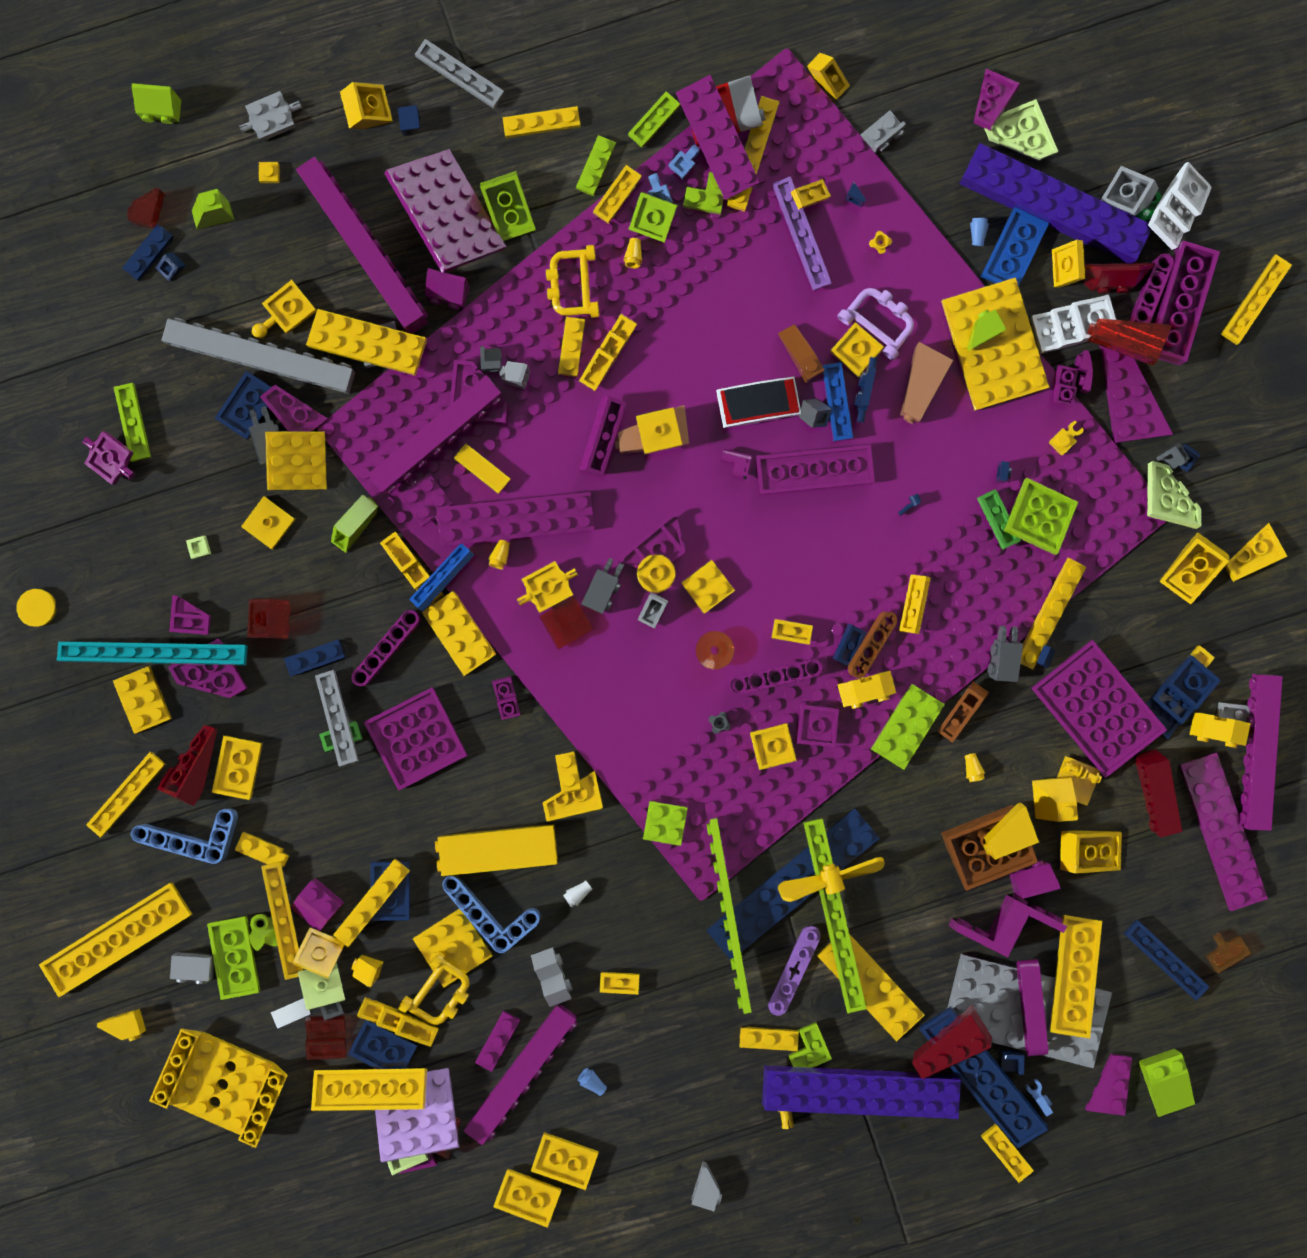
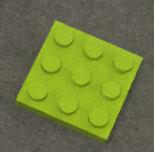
M1026 478L1004 531L1056 555L1059 553L1078 502Z

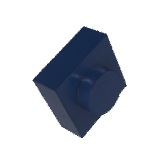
M1001 461L998 463L997 483H1005L1007 479H1010L1012 468L1009 467L1010 462Z

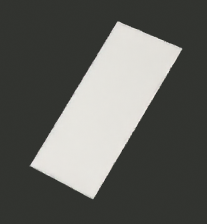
M304 998L271 1012L277 1029L311 1014L310 1010L306 1011Z

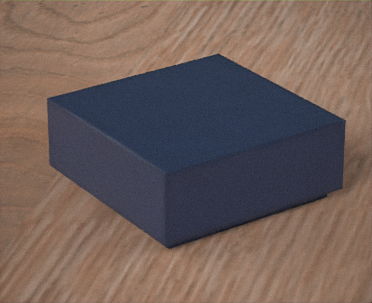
M1044 645L1037 663L1042 667L1049 668L1055 650Z

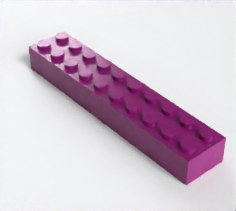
M314 156L298 167L296 171L405 330L413 334L427 325L426 317H428V314L420 302L415 303L418 300L409 286L404 287L407 284L398 270L394 272L396 268L387 255L383 257L386 254L376 239L373 240L375 237L364 223L357 210L353 208L354 206L322 160L318 162Z

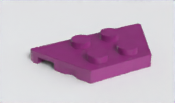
M674 511L622 554L618 560L638 569L643 559L657 554L665 556L674 563L686 553L677 513Z

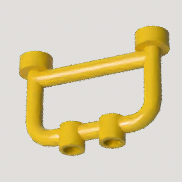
M586 245V249L557 252L550 260V269H546V279L551 281V288H547L548 300H552L554 310L560 315L591 314V318L599 317L598 302H590L588 261L596 260L594 245ZM580 258L583 307L563 308L560 305L557 264L561 259Z
M437 951L429 964L436 969L414 1000L405 996L398 1009L403 1013H406L408 1010L432 1025H439L448 1017L453 1019L458 1011L456 1005L458 1002L463 1004L469 995L466 993L469 987V978L463 971L443 959L445 955ZM445 969L459 978L462 985L456 990L453 998L444 1007L440 1016L433 1017L418 1008V1006Z

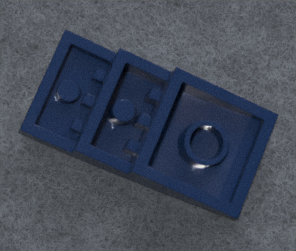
M1192 655L1166 679L1145 703L1167 729L1161 734L1164 739H1168L1177 727L1183 724L1195 709L1200 707L1221 681Z

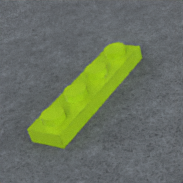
M129 383L114 387L127 448L134 452L130 461L136 462L151 458L135 384Z

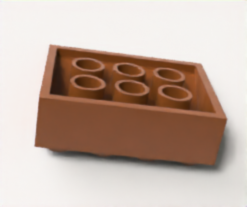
M1013 805L941 833L966 891L1038 863L1032 845L996 860L991 855H987L983 844H986L984 837L1014 807Z

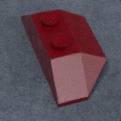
M1154 263L1084 264L1085 279L1081 281L1091 291H1098V294H1107L1110 291L1124 294L1128 293L1154 267Z

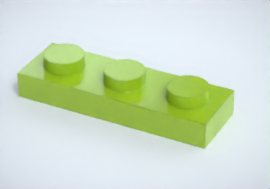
M665 92L633 127L628 136L643 148L677 111L680 103L668 92Z
M598 135L577 183V190L591 196L595 195L616 142Z

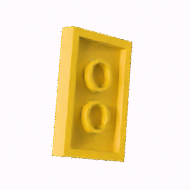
M151 666L113 680L134 734L172 719Z
M223 736L212 793L251 800L263 743Z
M544 1132L531 1171L586 1190L599 1151Z
M507 1168L493 1207L548 1228L562 1189Z

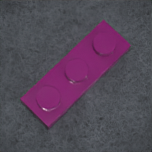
M503 1010L475 1063L492 1072L520 1019Z

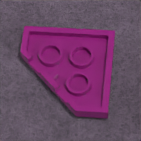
M454 360L450 405L484 377V374L474 362ZM501 397L502 401L495 407L490 406L486 410L487 413L478 420L476 418L474 421L506 423L507 402Z
M220 639L209 643L223 645ZM172 664L168 667L177 684L232 698L248 689L235 665Z

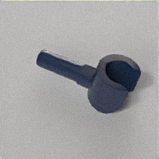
M919 494L909 497L911 503L898 512L900 516L912 507L920 504Z

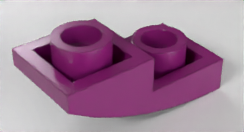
M1084 350L1080 355H1077L1074 365L1077 366L1078 373L1083 374L1079 376L1077 386H1080L1078 392L1086 394L1091 390L1093 369L1090 353Z
M1062 365L1057 367L1054 403L1071 407L1074 405L1078 369Z
M511 676L492 680L501 719L520 716Z

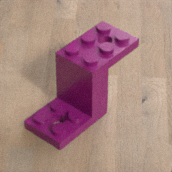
M1015 894L1012 897L1006 895L988 933L978 927L972 929V925L960 918L957 921L951 919L949 926L956 932L1006 957L1009 956L1028 916L1063 933L1067 928L1062 923V918L1049 911L1046 915V910L1033 903H1030L1028 906V901Z

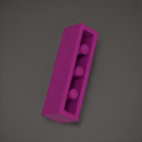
M602 396L579 470L596 476L604 475L627 402L611 396Z

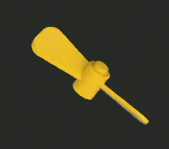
M878 857L840 871L839 866H834V863L827 864L820 871L821 875L784 881L779 884L778 891L781 898L787 902L798 900L825 888L826 894L838 893L845 890L843 880L875 873L884 867L885 862L882 857Z

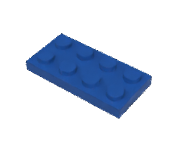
M1014 207L981 277L995 284L1016 278L1019 287L1049 223Z

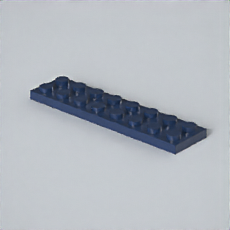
M950 1006L921 1025L920 1031L930 1040L939 1034L940 1030L945 1026L947 1027L959 1015ZM987 1050L950 1066L1016 1149L1048 1130V1125Z

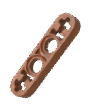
M883 611L878 615L848 665V673L851 676L863 678L867 674L896 626L897 617L894 613ZM886 617H888V620H890L889 623H886ZM877 631H879L881 633V638L879 641L876 642L874 640V634ZM866 648L871 649V655L868 658L864 656ZM856 666H859V672H857V670L855 669Z

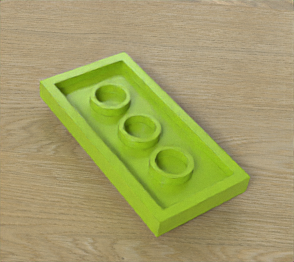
M910 684L871 747V750L904 770L945 704L915 685Z
M247 916L208 923L207 927L221 1000L259 993L260 985L253 947L249 939L250 930Z

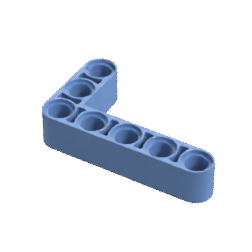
M233 808L220 810L216 815L209 841L149 824L135 826L131 831V837L140 844L216 864L227 857L238 820V813ZM225 812L230 814V822H226L224 820L223 816ZM141 828L146 832L145 838H142L139 834ZM219 831H223L225 833L224 841L219 839ZM159 834L164 836L163 843L158 841ZM177 839L183 842L181 849L176 846ZM196 844L200 845L201 847L200 854L196 853L194 850ZM214 849L219 851V859L214 858Z
M449 875L443 881L444 891L498 953H504L536 927L540 921V912L535 908H529L503 929L458 875ZM449 879H454L457 882L456 888L452 889L448 886ZM461 894L469 896L470 900L468 903L461 902ZM473 909L481 910L482 917H474L472 914ZM533 913L537 920L529 922L526 915ZM492 924L495 929L494 932H487L485 925ZM519 926L522 933L515 935L512 932V927ZM500 938L505 939L507 946H498L497 940Z

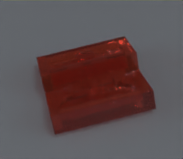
M575 597L566 600L539 616L558 650L593 630Z
M339 1016L324 1021L323 1017H306L307 1039L305 1045L307 1060L346 1058L345 1016Z

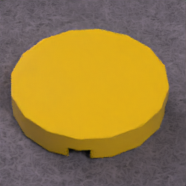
M657 554L643 559L637 570V577L641 586L653 593L664 592L670 588L676 574L672 562L665 556Z
M31 589L20 596L16 610L18 617L23 623L29 626L40 627L47 625L53 620L57 608L55 599L49 592L42 589Z

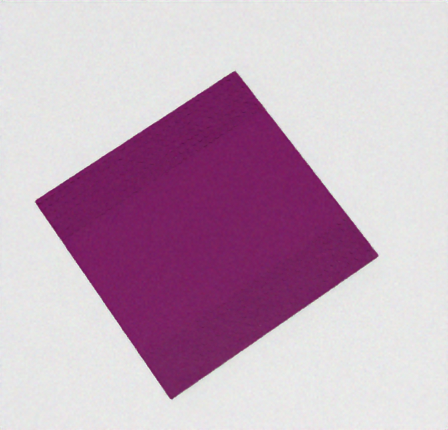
M789 49L781 51L751 76L757 105H759L761 96L780 102L757 172L760 183L753 186L745 212L728 207V199L723 200L721 215L683 208L687 187L706 190L709 172H712L700 146H698L700 149L699 155L692 160L695 166L683 180L668 167L680 151L686 154L694 144L696 145L690 125L634 170L642 178L609 224L593 214V210L603 198L602 196L427 338L416 376L388 369L317 428L319 432H325V440L434 573L459 544L441 546L439 525L436 520L430 521L423 527L419 524L398 496L410 486L407 481L402 480L397 484L398 488L390 494H384L367 474L450 405L454 360L474 362L483 373L481 370L480 346H484L485 349H501L502 366H506L507 361L528 365L531 372L525 390L503 383L500 372L483 373L484 376H488L502 393L503 399L508 404L506 423L471 422L472 426L468 430L459 432L456 435L455 441L451 444L446 443L441 447L442 451L434 457L433 455L429 457L427 464L420 469L416 468L412 472V476L415 480H419L430 473L451 500L452 506L591 492L594 530L504 539L510 545L507 565L503 569L490 566V560H488L499 540L463 544L474 556L445 588L449 593L455 591L483 635L643 832L645 830L649 801L688 807L681 846L652 841V843L700 901H703L717 890V881H720L719 873L715 874L713 862H717L716 854L711 853L710 843H713V837L708 835L706 825L710 823V819L717 818L729 880L880 756L871 750V747L910 684L915 685L944 704L988 668L992 657L990 652L991 646L994 643V639H997L1000 626L1007 628L1006 640L1009 638L1011 627H1017L1018 642L1028 635L1067 558L1086 566L1070 598L1071 600L1166 522L1147 516L1148 483L1079 399L1075 396L1072 407L1054 403L1056 372L1040 353V359L1049 385L1048 389L974 411L941 301L985 286ZM750 130L738 133L744 149ZM655 173L658 174L661 186L667 184L673 203L678 205L665 243L629 230L640 193L648 194V191L653 190L648 176ZM790 176L795 189L823 179L831 195L825 201L803 208L831 280V285L816 291L812 290L772 186L774 182ZM853 182H855L866 199L863 207H859L845 199ZM878 231H882L892 239V244L887 246L884 254H879L877 249L869 246L870 240L875 238V234ZM631 238L641 240L642 263L639 268L635 269L626 267L624 262V256ZM586 245H594L596 260L588 261L590 302H598L599 317L591 318V314L560 315L554 310L552 300H548L547 288H551V281L546 279V269H550V260L557 252L586 249ZM580 258L561 259L557 264L560 305L563 308L583 307ZM874 288L881 293L887 290L893 295L891 301L896 305L902 302L908 307L906 312L913 319L914 329L897 350L899 355L894 361L888 359L882 351L877 355L876 358L878 360L869 406L867 408L868 412H866L865 423L856 422L858 411H856L857 406L854 405L856 394L861 390V387L858 386L860 376L858 377L832 355L830 351L855 322L858 325L860 324L853 320L850 325H846L838 319L837 315L842 309L847 310L864 289ZM867 296L856 310L894 341L906 328V322L902 318L895 316L889 308L881 305L873 296ZM620 314H623L638 325L597 390L594 391L579 380L608 332L611 331ZM566 317L585 319L578 377L558 374ZM795 324L816 354L821 365L841 362L853 439L833 442L830 418L826 427L812 428L799 418V415L763 421L757 424L723 428L716 390L754 382L794 377L800 409L803 400L819 399L828 406L823 374L805 383L778 336L779 332ZM860 325L866 332H868L873 338H875L880 344H882L884 348L887 346L880 339H878L871 332H869L866 328ZM921 342L953 361L921 420L917 424L915 422L911 424L903 419L904 416L900 414L914 349ZM602 396H611L627 402L615 438H618V432L637 425L636 416L685 405L689 446L671 448L649 454H644V452L620 454V449L616 450L614 441L603 476H596L579 470ZM1076 421L1077 423L1073 426V430L1076 432L1081 428L1084 430L1080 435L1073 437L1077 442L1061 456L1048 442L1062 428L1068 431V425ZM465 443L511 479L500 494L454 459ZM871 444L874 484L759 494L756 456ZM724 449L752 455L746 480L732 475L734 463L721 460ZM1001 461L1010 462L1009 467L1012 468L1011 477L1005 483L996 482L997 467ZM1029 478L1077 501L1078 504L1059 553L1054 555L1022 539L1002 550L977 498L996 489L1010 517L1024 479ZM919 494L920 504L912 507L900 516L898 512L911 503L909 497ZM675 511L686 553L672 563L676 574L671 587L664 592L654 593L668 601L654 629L638 620L651 592L644 589L639 583L637 577L638 569L619 561L618 558ZM611 558L613 559V564L607 574L614 576L617 566L620 563L624 564L618 578V583L621 586L617 594H612L610 601L613 603L609 611L601 614L582 605V602L597 569L603 571L608 559ZM712 560L735 591L704 614L681 583ZM556 561L564 574L575 568L578 576L568 580L573 596L539 613L531 600L520 606L517 598L527 594L522 578ZM911 574L931 578L919 634L899 631ZM889 611L894 613L897 617L896 626L864 677L891 671L896 693L889 695L890 699L878 702V699L863 702L862 707L852 709V706L843 707L838 684L860 679L848 673V666L832 659L847 625H854L868 633L881 612ZM888 617L885 618L886 623H889ZM774 619L812 625L810 645L771 638ZM877 631L874 634V640L876 642L879 641L881 638V633L879 631ZM866 648L864 651L865 658H868L871 655L870 648ZM808 660H817L822 665L821 674L813 678L743 694H734L729 689V682L734 677ZM810 663L808 665V671L811 674L817 672V665L815 663ZM856 666L855 668L857 672L860 671V669L858 668L859 666ZM792 667L789 670L790 677L796 678L799 675V670L796 667ZM776 671L772 672L770 675L771 681L774 683L778 682L780 674ZM754 676L751 679V683L753 686L758 687L761 685L762 680L759 676ZM735 680L732 687L735 691H740L743 688V683L740 680ZM800 705L839 709L836 747L796 743ZM725 712L727 714V722L730 724L729 730H721L718 734L713 733L712 724L708 720L709 717ZM787 723L797 761L759 770L749 732Z

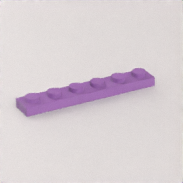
M791 176L774 182L772 184L812 290L816 291L831 285L830 277L803 208L798 209L790 193L795 189Z

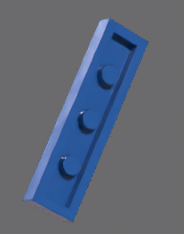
M840 362L822 365L824 368L823 379L827 404L832 409L830 423L833 442L853 439L842 364Z
M459 544L409 600L423 612L470 561L474 554L463 544Z

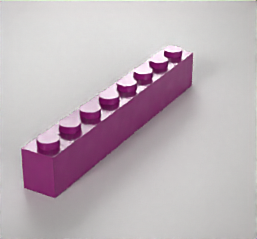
M485 375L367 475L382 493H392L398 488L397 484L402 480L406 481L413 475L412 472L416 468L420 469L425 466L429 457L438 455L442 451L441 447L446 443L451 444L455 441L456 435L459 432L468 430L472 426L471 422L476 418L478 420L487 413L486 410L490 406L495 407L502 401V393Z
M1252 674V678L1249 681L1251 696L1248 699V708L1250 710L1246 722L1251 724L1246 743L1247 752L1244 756L1245 774L1242 777L1244 793L1241 795L1243 808L1240 813V823L1248 830L1271 831L1283 676Z
M560 1003L554 1007L464 1129L465 1133L481 1145L486 1140L489 1142L496 1133L493 1130L497 1125L501 1126L507 1118L505 1114L509 1109L513 1111L519 1102L517 1098L520 1094L525 1095L531 1085L528 1083L532 1078L537 1079L542 1072L540 1067L544 1062L546 1064L549 1063L554 1055L552 1051L555 1047L558 1049L565 1041L564 1035L567 1031L571 1033L577 1025L575 1022L577 1016Z

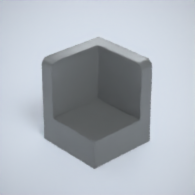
M480 346L481 370L483 373L500 372L502 368L501 349H485L484 346Z
M819 399L803 400L799 418L812 428L826 427L832 409Z
M1180 443L1156 457L1158 461L1162 459L1164 464L1169 465L1171 469L1183 465L1190 459Z

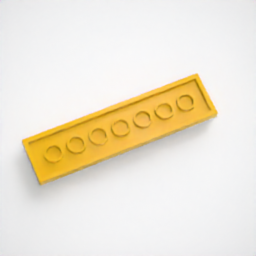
M173 882L45 960L39 966L57 996L61 997L188 918L192 913Z

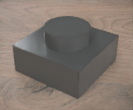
M340 1002L320 1007L324 1021L344 1014Z

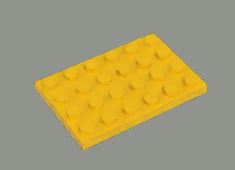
M1016 278L941 301L974 411L1049 388ZM987 309L989 312L996 309L1007 330L968 351L967 346L974 322L979 318L978 315Z

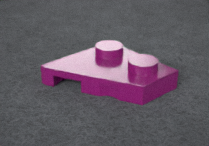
M172 595L169 632L210 635L211 616L181 597Z

